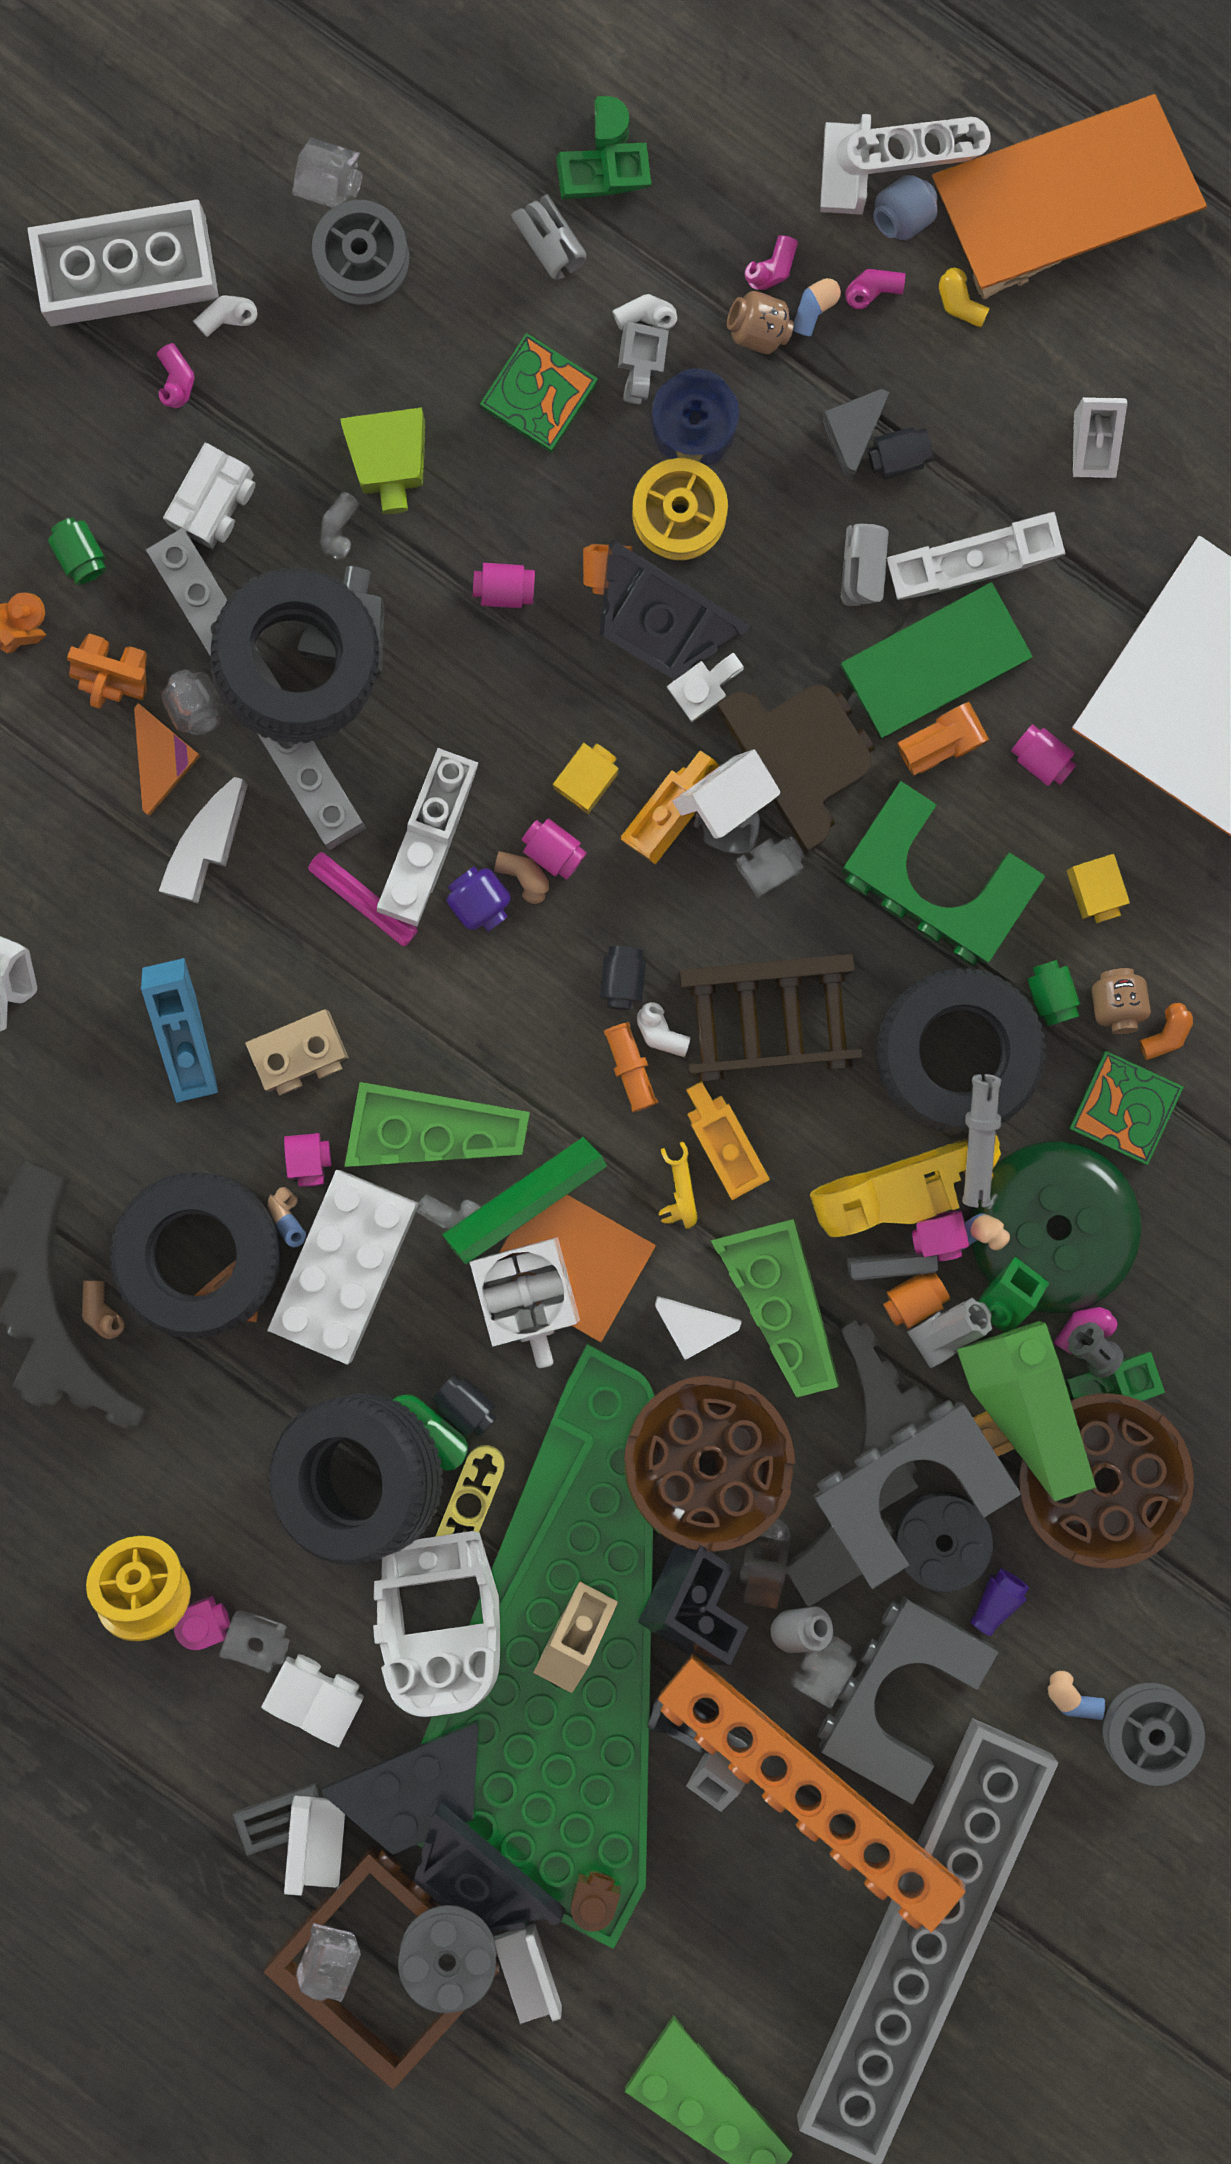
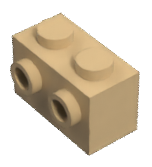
M326 1009L245 1043L265 1091L270 1092L276 1089L279 1096L302 1087L300 1079L316 1073L318 1079L342 1070L340 1062L349 1059L331 1014Z

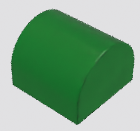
M597 96V99H594L596 150H602L605 144L626 143L629 137V112L626 105L615 97Z

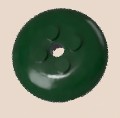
M1060 1141L1036 1143L1020 1148L1001 1159L992 1169L993 1178L991 1180L990 1192L991 1204L987 1207H982L981 1200L979 1199L978 1207H971L969 1219L978 1214H987L1004 1224L1003 1229L1010 1234L1009 1242L1000 1250H992L988 1243H982L978 1240L971 1244L977 1265L988 1282L991 1283L1014 1257H1017L1049 1282L1034 1309L1035 1311L1045 1313L1073 1312L1087 1308L1112 1293L1129 1273L1136 1259L1141 1240V1216L1138 1202L1130 1184L1120 1170L1107 1158L1090 1148ZM1055 1215L1062 1216L1067 1223L1066 1235L1058 1240L1052 1239L1046 1231L1048 1220Z

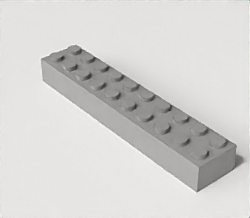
M972 1718L917 1842L964 1882L966 1892L932 1933L923 1925L919 1929L911 1926L898 1913L901 1906L894 1900H891L797 2113L799 2130L871 2164H882L1058 1766L1057 1760L1050 1752ZM907 1872L903 1874L899 1886L905 1891L914 1892L922 1886L924 1880L915 1872Z

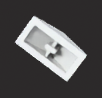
M1082 398L1074 412V477L1116 478L1127 399Z
M657 1296L655 1302L659 1314L685 1360L739 1331L741 1325L739 1319Z

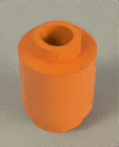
M936 1273L916 1274L887 1291L886 1294L889 1301L884 1303L883 1306L895 1326L903 1323L907 1329H910L944 1309L942 1304L951 1299Z

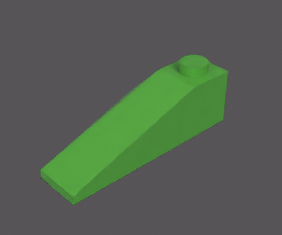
M1038 1321L957 1348L971 1392L982 1404L1001 1432L1007 1437L1050 1497L1057 1501L1096 1488L1061 1367L1046 1323Z

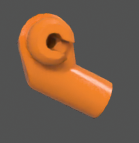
M1173 1003L1169 1005L1165 1010L1166 1024L1163 1031L1139 1041L1140 1049L1146 1060L1183 1046L1193 1025L1192 1013L1187 1010L1184 1004Z

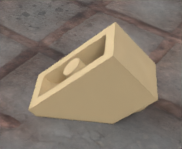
M579 1582L551 1634L533 1673L572 1693L588 1669L618 1601Z

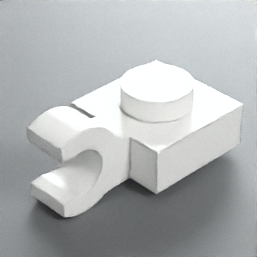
M734 653L726 657L710 671L701 661L669 684L667 689L693 723L727 697L721 686L742 672L744 666Z

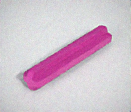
M320 852L310 862L308 869L312 874L400 945H408L415 937L417 928L414 925L378 913L377 905L380 898L325 853Z

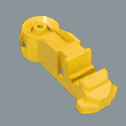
M995 1135L993 1168L1001 1155L997 1135ZM968 1138L865 1173L846 1176L816 1188L810 1193V1197L818 1222L828 1236L841 1237L864 1231L883 1222L913 1224L934 1217L936 1214L958 1209L959 1204L954 1183L961 1181L959 1176L961 1171L966 1174ZM931 1172L935 1173V1175L927 1178L924 1177L925 1174Z

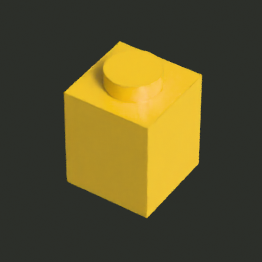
M583 743L553 783V788L586 814H589L619 774V768L613 765L617 758L599 744H595L593 748H590Z
M1114 854L1073 866L1067 870L1082 919L1094 916L1096 923L1121 916L1119 908L1130 903Z

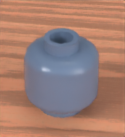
M903 175L876 196L873 213L874 221L879 230L889 238L907 241L933 223L938 211L937 194L934 187L928 181L921 180L914 175Z

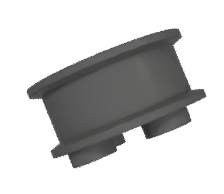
M368 200L343 202L329 210L319 221L312 239L314 263L322 283L338 299L354 305L375 304L393 295L405 280L409 268V249L405 232L396 216L384 206ZM360 249L367 250L364 254H355Z
M1154 1682L1132 1685L1120 1692L1112 1700L1104 1716L1102 1732L1105 1747L1119 1768L1137 1782L1153 1786L1175 1783L1187 1776L1195 1768L1202 1756L1205 1744V1731L1201 1717L1185 1697L1167 1685ZM1159 1729L1158 1736L1154 1739H1149L1150 1732Z
M438 1906L423 1912L409 1925L401 1942L398 1970L406 1992L416 2003L434 2012H459L476 2004L486 1994L492 1984L496 1968L495 1941L487 1924L474 1912L459 1906ZM444 1954H451L455 1959L452 1962H445L440 1957Z

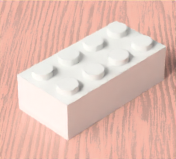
M199 200L28 228L41 313L50 326L219 298L206 216Z
M336 1170L267 1331L347 1365L351 1363L419 1203L342 1170Z

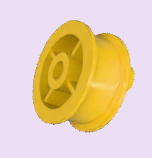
M687 458L669 459L653 466L640 479L633 497V523L642 543L656 555L669 560H690L709 551L723 533L728 511L727 494L719 477L706 465ZM676 505H684L687 511L676 513L672 508Z
M149 1536L128 1537L107 1547L93 1562L86 1582L89 1601L98 1613L103 1626L114 1636L128 1641L153 1639L174 1628L184 1615L190 1601V1582L181 1567L175 1551L164 1541Z

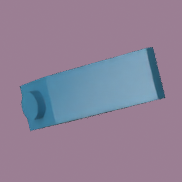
M185 958L142 968L141 991L176 1103L218 1093L199 1007Z

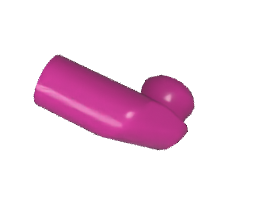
M867 269L848 285L845 299L852 308L859 310L866 308L881 292L903 295L905 273Z
M1101 1307L1078 1310L1070 1316L1053 1343L1071 1355L1072 1353L1068 1349V1339L1078 1326L1088 1322L1096 1323L1104 1331V1337H1109L1117 1329V1320L1109 1310Z

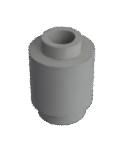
M819 1607L785 1610L774 1619L771 1625V1638L774 1644L787 1653L823 1650L829 1645L833 1635L832 1621L829 1615Z

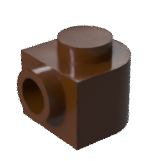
M590 1872L589 1876L579 1873L572 1894L571 1914L575 1923L582 1929L599 1931L607 1927L612 1921L621 1895V1887L614 1885L615 1880L610 1876L598 1872Z

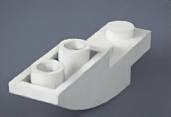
M439 748L437 749L407 824V832L377 905L378 913L416 927L418 926L455 834L478 767V762Z

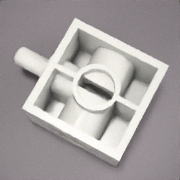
M558 1237L471 1261L470 1265L492 1347L519 1339L521 1342L530 1340L536 1366L538 1368L551 1366L553 1359L547 1335L553 1334L556 1329L575 1325L580 1321ZM525 1252V1253H521V1254H519V1255H517V1256L514 1255V1256H510V1257L503 1258V1257H505V1256H507V1255H509V1254H511V1253ZM532 1272L537 1274L534 1276L528 1274L519 1276L517 1280L511 1281V1279L518 1273ZM543 1300L538 1306L534 1305L535 1302Z

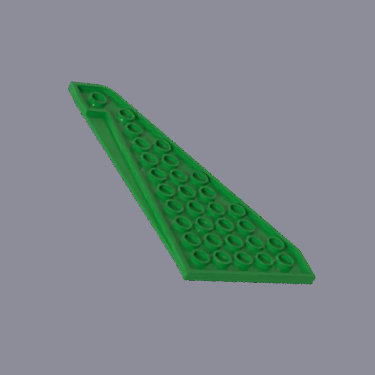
M587 1344L564 1388L491 1569L499 1595L500 1663L497 1680L490 1693L473 1708L459 1713L432 1716L421 1744L477 1720L479 1735L474 1818L466 1824L566 1909L561 1922L614 1949L646 1888L649 1728L647 1725L649 1722L651 1631L639 1624L638 1621L652 1594L653 1528L642 1517L632 1500L626 1482L624 1457L630 1429L642 1408L654 1397V1392L649 1381L641 1372ZM582 1582L618 1601L588 1669L574 1691L570 1693L533 1672L578 1583ZM481 1596L469 1626L484 1624ZM425 1841L416 1845L423 1848ZM590 1872L602 1873L615 1880L614 1885L621 1887V1895L614 1917L607 1927L599 1931L582 1929L575 1923L572 1917L571 1900L579 1873L589 1876Z

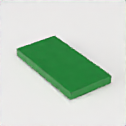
M991 582L843 661L840 666L880 740L1031 660L1033 656Z

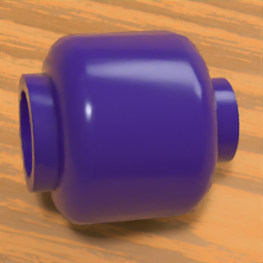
M473 866L448 886L451 893L447 897V904L466 929L476 930L483 926L489 932L508 917L503 909L509 904L511 896L490 869L484 868L478 871Z

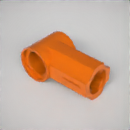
M967 702L936 719V723L903 739L896 745L907 769L914 777L952 756L958 758L988 742L989 738L970 702Z

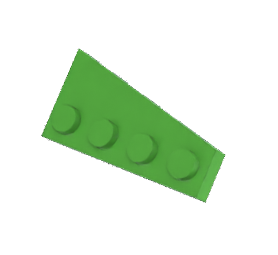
M360 1082L344 1167L523 1155L530 1112Z
M796 1218L711 1240L714 1248L720 1254L730 1272L729 1275L748 1305L755 1323L760 1327L770 1350L795 1396L800 1397L839 1387V1380Z
M673 2015L626 2084L625 2092L729 2164H787L793 2155L791 2147L760 2112L751 2106L739 2092L738 2087L728 2076L726 2077L710 2059L707 2052L699 2043H696L684 2030V2026Z

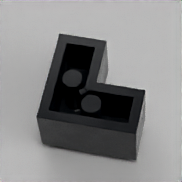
M702 1545L697 1550L683 1546H674L638 1623L690 1657L694 1653L707 1665L731 1666L748 1629V1626L716 1606L733 1566L711 1551H707Z

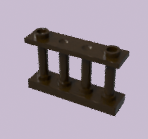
M853 954L680 970L681 989H690L691 996H695L701 1064L688 1065L689 1074H698L699 1082L723 1080L724 1071L819 1062H827V1070L853 1068L852 1059L862 1058V1049L847 1050L841 982H845L844 974L854 972ZM819 977V984H824L830 1052L804 1054L798 986H802L801 978ZM776 981V988H781L787 1056L761 1058L755 990H759V982ZM733 985V992H738L744 1060L718 1062L712 994H716V986Z

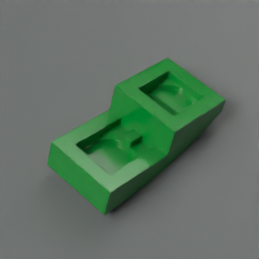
M646 143L605 144L602 150L559 152L556 157L561 200L613 195L649 188L652 185Z
M1151 1352L1123 1359L1120 1367L1108 1377L1099 1378L1090 1371H1086L1064 1379L1070 1400L1085 1395L1112 1393L1144 1401L1165 1393Z

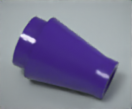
M1000 1569L996 1575H990L976 1612L970 1620L971 1624L984 1634L992 1636L995 1630L1027 1600L1024 1595L1029 1590V1587L1020 1578L1005 1569Z

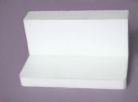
M862 114L860 124L826 122L820 212L863 214L867 197L868 174L850 175L845 172L837 160V148L839 143L847 136L860 130L870 129L871 114ZM856 147L853 148L854 156H861L862 159L869 156V150L860 151Z
M753 749L733 756L672 802L681 816L698 811L713 837L718 839L725 836L780 794V790L759 755Z
M294 1796L291 1807L284 1894L302 1895L304 1885L334 1888L339 1885L345 1814L327 1798Z
M535 1923L528 1925L527 1929L509 1931L494 1936L496 1951L499 1954L498 1957L520 2024L550 2014L552 2021L561 2019L562 2005Z

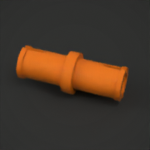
M625 1022L608 1028L603 1032L607 1037L617 1067L613 1068L616 1077L621 1076L632 1106L631 1110L635 1112L658 1104V1100L655 1098L645 1067L648 1066L646 1058L640 1057L630 1029V1023Z

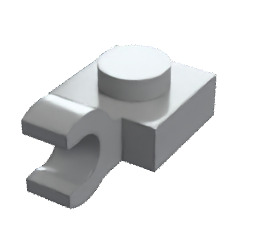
M629 321L623 326L618 368L630 370L624 389L623 402L640 405L642 399H647L650 375L659 376L664 370L669 330Z

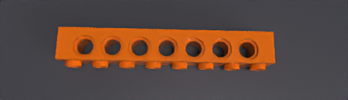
M694 1653L660 1693L658 1700L663 1704L660 1710L669 1720L678 1726L685 1722L697 1733L694 1739L703 1749L712 1755L719 1751L731 1762L728 1765L729 1770L737 1778L746 1784L753 1780L765 1791L761 1796L770 1806L780 1813L786 1808L799 1820L795 1825L804 1835L814 1842L819 1838L833 1848L830 1855L838 1864L848 1871L853 1867L867 1877L864 1881L866 1887L882 1900H885L887 1896L901 1906L898 1913L914 1928L919 1929L923 1925L932 1933L965 1894L964 1882ZM706 1697L713 1699L718 1704L719 1713L711 1719L701 1718L694 1708L697 1700ZM738 1726L747 1728L753 1736L751 1744L743 1748L734 1746L728 1738L729 1731ZM772 1755L781 1757L787 1764L786 1771L779 1776L768 1775L762 1768V1762L765 1758ZM809 1784L817 1787L821 1793L819 1801L813 1805L802 1804L796 1797V1791L801 1786ZM837 1814H847L853 1818L855 1826L849 1833L839 1834L831 1828V1819ZM872 1843H881L888 1848L889 1855L880 1863L871 1862L864 1855L866 1847ZM907 1872H915L924 1880L922 1886L914 1892L905 1891L898 1884L900 1877Z

